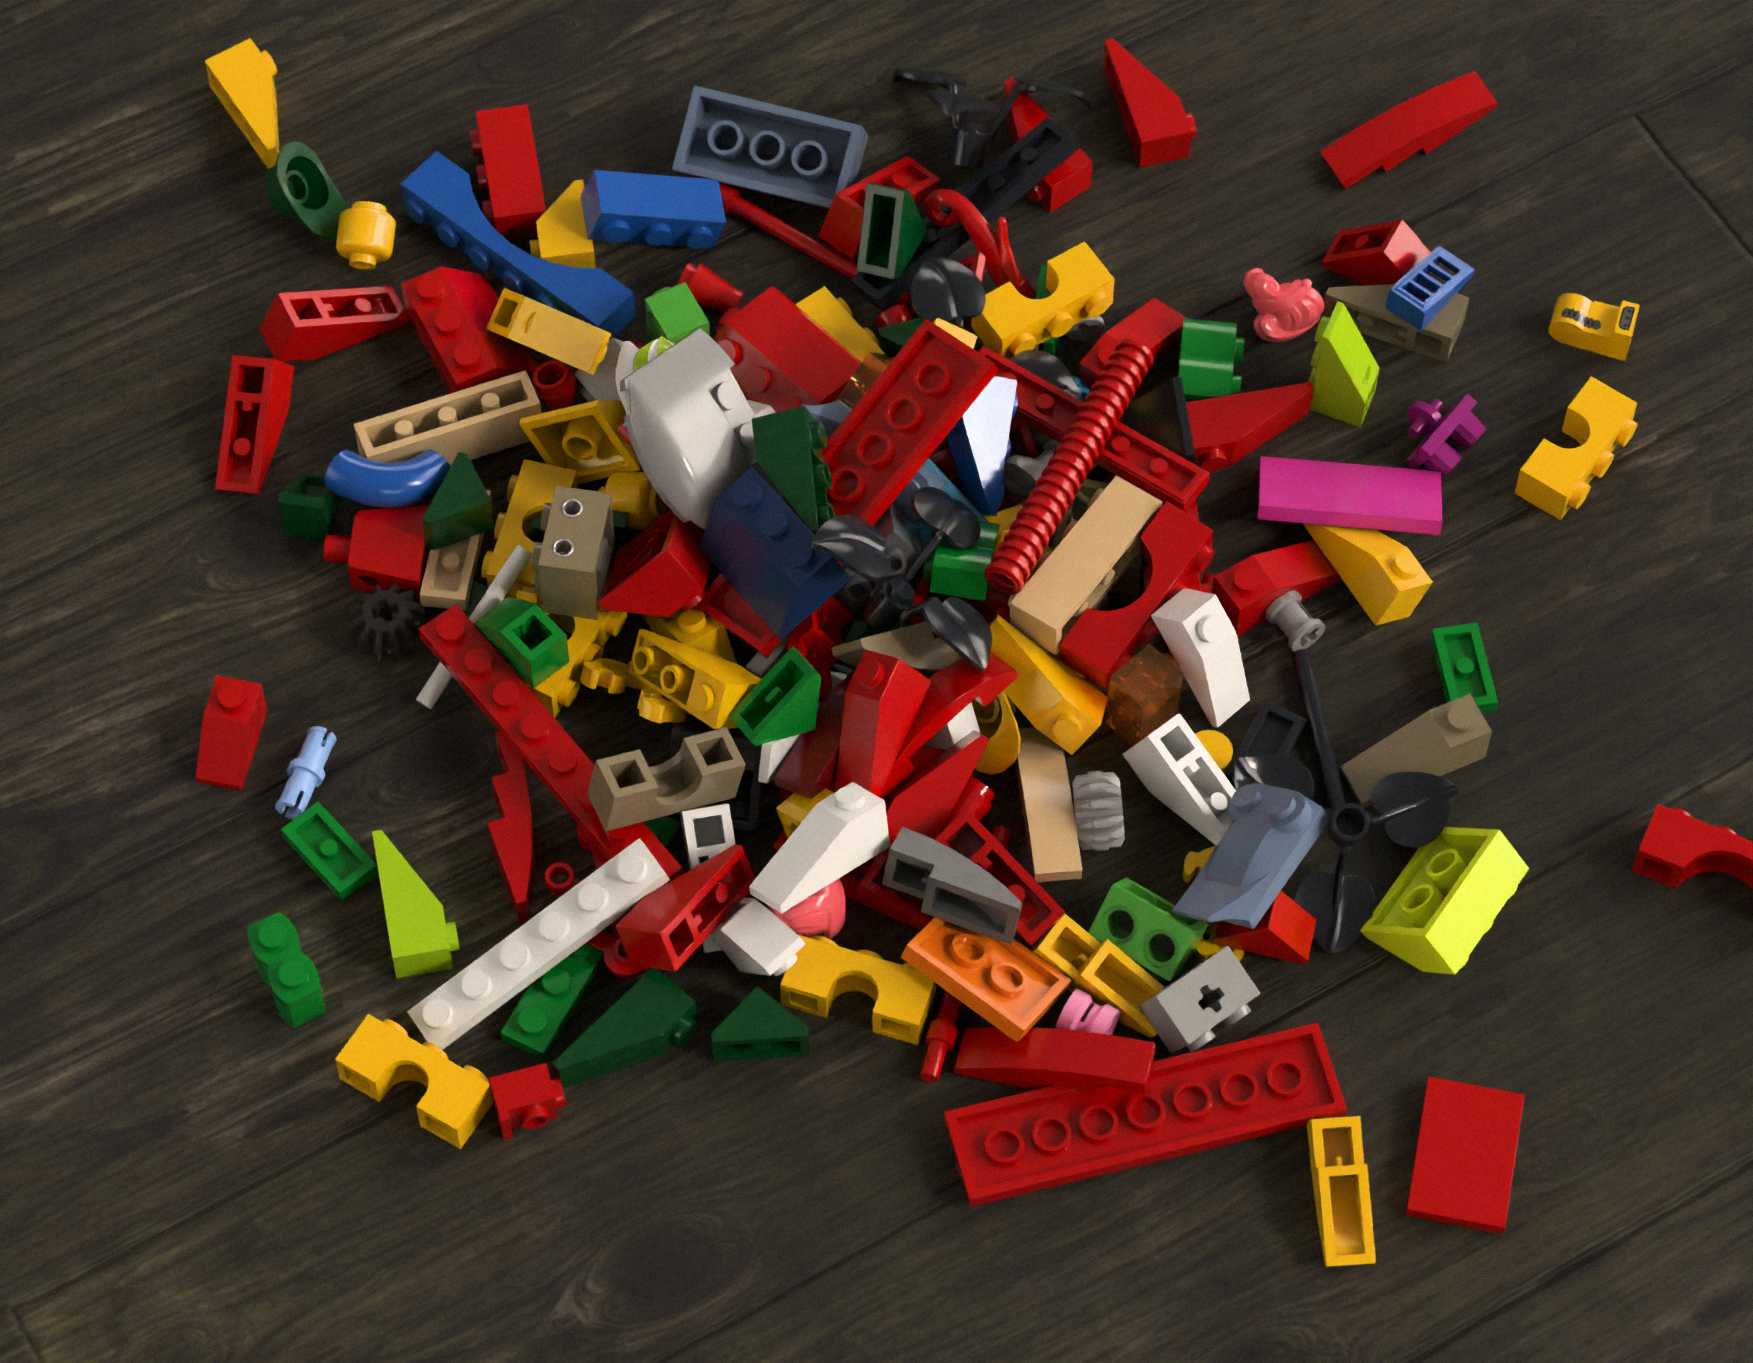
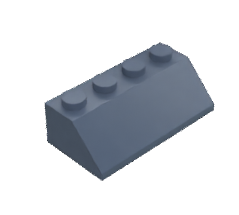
M694 85L672 170L704 179H715L720 183L830 209L835 194L855 183L868 134L862 125Z

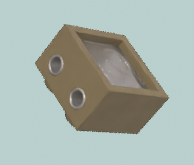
M556 486L552 503L545 502L542 510L541 530H545L543 543L536 542L533 549L532 570H537L534 592L541 594L542 607L545 613L598 620L601 607L597 602L608 576L615 544L611 493Z

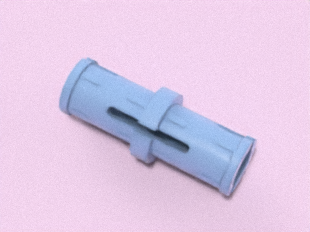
M312 726L308 729L298 757L293 759V761L291 760L287 768L289 778L275 805V809L280 814L284 812L286 806H289L285 815L286 818L294 820L306 810L315 787H318L319 784L321 785L325 778L323 768L337 739L334 733L330 732L326 740H323L327 731L324 727Z

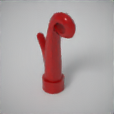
M938 189L927 196L925 211L928 218L934 224L940 227H950L961 220L978 252L986 256L985 266L996 288L1011 282L1024 297L1029 299L1036 298V292L1027 277L1022 276L1016 264L1009 243L1006 218L999 217L995 234L978 209L958 192L949 189ZM939 205L951 208V214L942 212Z

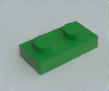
M1478 623L1433 628L1430 639L1446 702L1448 703L1471 694L1481 713L1496 711L1498 700Z
M319 802L312 805L281 829L285 841L341 901L379 874L377 864Z

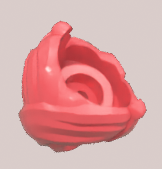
M1260 268L1249 270L1243 278L1245 290L1251 296V302L1259 313L1253 322V330L1261 340L1268 342L1288 341L1302 335L1319 321L1324 310V302L1320 293L1312 288L1310 279H1303L1302 281L1296 279L1292 283L1288 282L1279 285L1272 276L1264 273L1263 269Z
M837 879L782 914L767 904L766 908L796 934L806 935L809 938L822 936L832 939L840 932L845 923L846 899L840 879Z

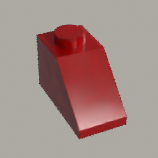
M1400 219L1340 230L1321 263L1326 269L1366 286L1396 284L1399 279L1428 256L1430 251L1404 220Z
M216 675L203 714L196 770V781L198 783L242 791L268 712L262 684Z

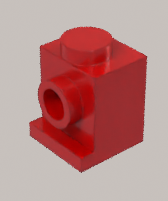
M546 1063L489 1078L492 1099L504 1141L513 1138L512 1129L519 1127L535 1129L544 1126L550 1119L558 1118V1108L567 1106L560 1078L550 1079Z

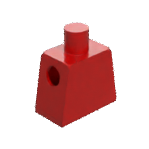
M429 506L358 511L354 517L352 536L326 535L324 561L348 563L350 585L355 590L421 604L419 595L430 549L426 548L422 519Z

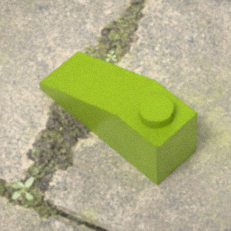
M382 830L372 831L396 979L453 969L451 951L460 950L456 923L445 922L443 905Z

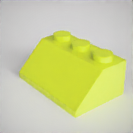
M1444 827L1440 835L1433 842L1418 848L1374 910L1372 918L1364 924L1360 931L1367 939L1422 972L1456 975L1459 969L1467 963L1470 953L1479 940L1492 927L1493 920L1506 901L1516 892L1518 884L1529 870V867L1500 830Z

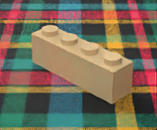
M525 370L353 425L359 455L377 462L394 463L411 459L424 450H433L445 457L451 466L458 452L467 454L469 459L472 460L529 442V438L519 425L520 420L524 417L541 414L542 411L540 401Z
M1115 476L1105 489L1099 488L1092 496L1087 511L1080 520L1074 519L1068 524L1063 532L1061 542L1054 551H1047L1042 555L1036 565L1034 575L1024 584L1023 589L1017 594L1010 595L1008 600L1010 624L1039 646L1057 655L1060 651L1059 644L1086 608L1094 610L1140 554V536L1162 508V501L1118 476Z

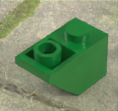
M509 596L473 623L496 651L533 689L569 662L566 634L535 603Z

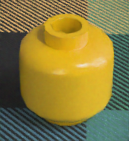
M359 201L354 202L351 208L344 210L340 214L336 250L342 257L349 260L351 267L361 270L375 269L376 263H381L391 258L396 222L386 212L387 208L375 202Z
M614 472L608 478L606 485L600 487L598 491L611 493L612 510L629 512L630 530H644L667 512L668 506L656 492L645 472Z

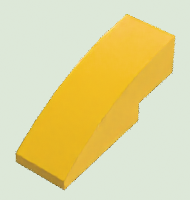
M1066 914L1035 942L1030 950L1072 980L1067 988L1073 993L1076 989H1079L1091 995L1094 1003L1100 1006L1109 1004L1121 1011L1119 1022L1149 1038L1155 1037L1157 1032L1139 1005L1165 987L1107 939L1100 943Z
M1360 1116L1311 1119L1307 1122V1133L1316 1212L1325 1267L1375 1264L1367 1164H1364Z

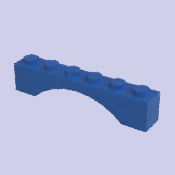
M438 151L433 153L401 183L403 208L413 221L418 224L425 223L432 228L446 245L458 247L469 256L479 269L483 271L489 270L498 276L509 290L518 294L521 293L530 299L612 333L611 337H615L636 317L634 292L601 268H577L554 264L532 256L506 240L492 227L481 212L472 192L469 174Z

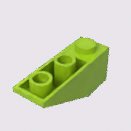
M1337 301L1331 317L1322 316L1314 339L1318 343L1310 366L1313 367L1308 380L1313 388L1310 410L1361 427L1376 391L1380 368L1344 303Z

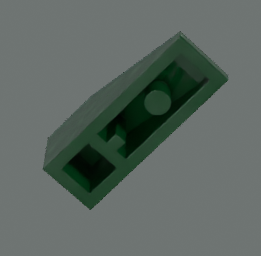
M651 968L552 1063L554 1079L560 1078L562 1088L564 1089L661 1056L674 1044L682 1045L691 1037L697 1027L696 1001L661 971Z

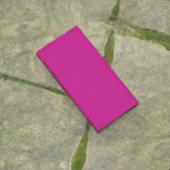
M1260 456L1257 519L1441 535V472Z

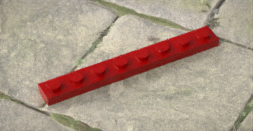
M457 604L419 628L420 639L608 860L640 838L670 878L667 883L683 875L681 865L644 822L605 831L587 795L595 765Z

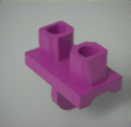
M1467 394L1456 406L1453 405L1443 417L1440 412L1443 410L1444 404L1440 400L1433 399L1430 404L1424 401L1414 402L1407 411L1408 418L1412 423L1408 428V433L1414 438H1418L1422 433L1427 436L1404 462L1411 469H1417L1423 464L1430 471L1441 472V478L1448 474L1462 458L1445 442L1449 435L1467 450L1486 430L1478 418L1470 412L1478 402Z

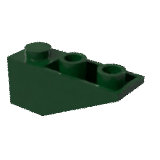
M805 406L753 418L752 427L757 462L815 535L826 521L835 517L834 509L831 503H828L826 489L832 488V477L827 463L823 461L822 448L827 447L828 444L823 423L821 420L816 421Z

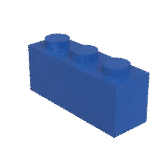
M593 170L581 194L588 239L606 240L611 243H647L652 246H688L693 249L713 248L726 224L719 181L715 179Z

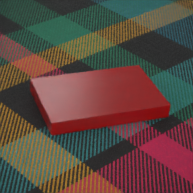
M1428 1076L1406 1216L1498 1234L1504 1233L1525 1094Z

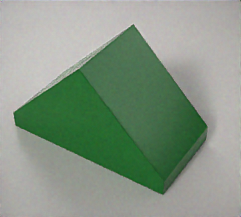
M792 646L728 716L756 746L813 731L816 727L821 676L804 656Z

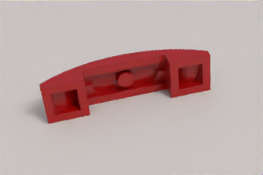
M990 651L988 665L982 673L964 658H961L928 678L931 680V683L899 751L880 798L883 799L915 770L909 759L910 756L974 699L984 707L987 706L1019 677L1017 671Z

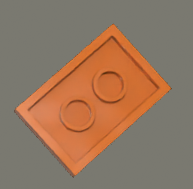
M936 917L906 945L901 956L902 959L1017 1043L1066 992L1072 981L1015 938L1011 944Z

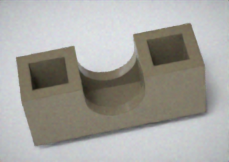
M727 727L683 738L678 753L670 760L657 766L649 767L640 749L596 760L587 795L605 831L735 798L746 764Z

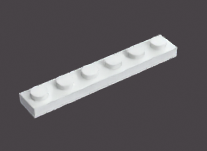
M640 838L408 1010V1014L427 1042L443 1050L636 906L644 896L667 883L670 878Z

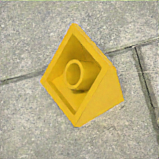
M596 400L524 417L520 420V427L545 463L577 470L578 484L607 478L617 471L634 472L641 469V464L635 451L616 431L618 426L625 421L624 416H627L621 400Z

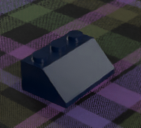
M753 466L717 497L699 548L780 640L785 638L852 579L834 557L822 550L809 546L814 534Z

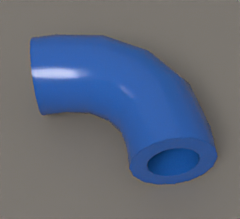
M346 449L337 454L331 461L324 481L327 490L361 505L383 508L419 505L434 498L451 466L445 457L433 450H424L406 461L386 463L370 460Z

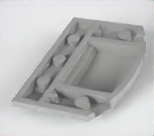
M700 328L620 381V392L629 389L631 415L624 416V420L636 456L652 486L664 503L683 523L691 520L694 524L705 530L717 497L752 466L778 495L781 494V491L756 460L752 419L757 417L729 369L735 363Z

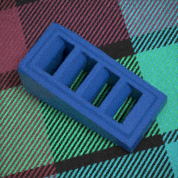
M1438 246L1399 279L1388 291L1385 308L1422 331L1474 275L1475 269ZM1442 263L1457 274L1453 276L1437 265ZM1432 272L1446 281V283L1443 285L1428 274ZM1420 283H1425L1426 285L1434 289L1436 292L1432 293L1431 291L1420 285ZM1414 291L1426 300L1423 302L1411 293Z

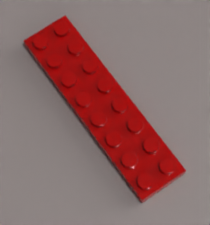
M925 319L827 440V447L822 448L823 461L827 463L832 477V488L826 489L828 503H831L834 509L835 516L843 514L854 515L874 526L998 373L999 370L994 362L928 319ZM783 495V496L781 497V499L789 506V508H790V509L798 516V518L804 523V521L801 519V517L798 515V513L794 510V508L791 506V504L787 501V499H786V498L784 497V495ZM722 573L705 591L706 595L696 605L707 616L723 625L727 631L765 658H768L782 641Z
M1317 1022L1154 1061L1145 1094L1104 1085H1098L1096 1094L1054 1085L945 1111L944 1122L969 1207L1307 1126V1122L1311 1119L1345 1117L1347 1106Z

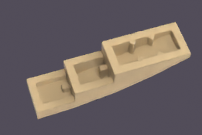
M1035 727L1019 728L1021 736L1020 752L1015 763L1022 816H1024L1027 844L1031 853L1033 877L1037 883L1082 879L1083 870L1064 750Z

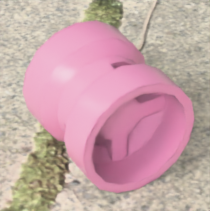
M1076 989L1066 1002L1057 1021L1056 1029L1112 1035L1118 1024L1121 1011L1109 1004L1100 1006L1093 1002L1091 995Z

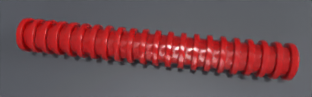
M1122 339L1117 343L1115 350L1109 356V361L1106 362L1103 371L1097 377V381L1092 385L1091 392L1085 397V402L1080 406L1078 413L1067 428L1066 434L1061 438L1060 444L1054 450V455L1049 459L1048 465L1041 473V477L1038 478L1035 487L1030 491L1029 498L1023 503L1022 509L1016 515V520L1012 522L1010 530L1005 534L1003 541L997 548V552L992 556L991 563L984 570L986 580L995 589L1008 594H1017L1023 589L1024 582L1030 576V571L1035 568L1037 560L1042 556L1043 550L1049 544V539L1054 535L1055 528L1060 525L1062 517L1068 511V506L1072 504L1074 496L1079 492L1080 485L1086 480L1087 474L1091 471L1093 464L1099 457V453L1104 449L1105 443L1111 437V432L1122 418L1123 411L1129 406V401L1134 397L1135 391L1140 387L1142 379L1153 364L1154 357L1151 351L1142 343L1133 339Z

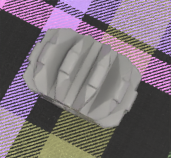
M1102 771L1077 775L1072 782L1079 846L1083 850H1095V852L1121 847L1125 840L1119 778L1114 772L1102 773Z

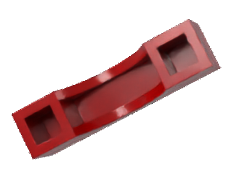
M1166 501L1140 536V554L1148 564L1152 575L1147 589L1135 602L1118 610L1099 611L1086 608L1059 644L1060 661L1104 690L1108 689L1114 679L1122 681L1135 662V658L1132 656L1141 643L1145 645L1150 644L1159 631L1151 615L1183 588L1188 589L1189 586L1185 583L1194 571L1202 573L1211 562L1215 554V550L1212 549L1213 530Z
M1657 804L1631 871L1675 889L1685 880L1697 874L1720 872L1739 878L1753 889V841L1738 836L1728 827L1722 825L1713 826L1695 819L1682 809L1675 807L1667 808Z

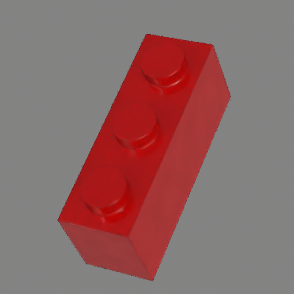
M528 104L476 111L478 129L470 130L473 156L482 155L483 164L476 165L479 191L488 190L489 200L482 201L483 215L494 226V229L508 241L537 237L536 221L546 212Z

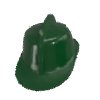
M300 142L285 144L278 153L276 164L265 172L266 192L270 203L281 215L302 221L310 231L319 237L330 240L336 239L340 214L348 209L341 193L311 148Z

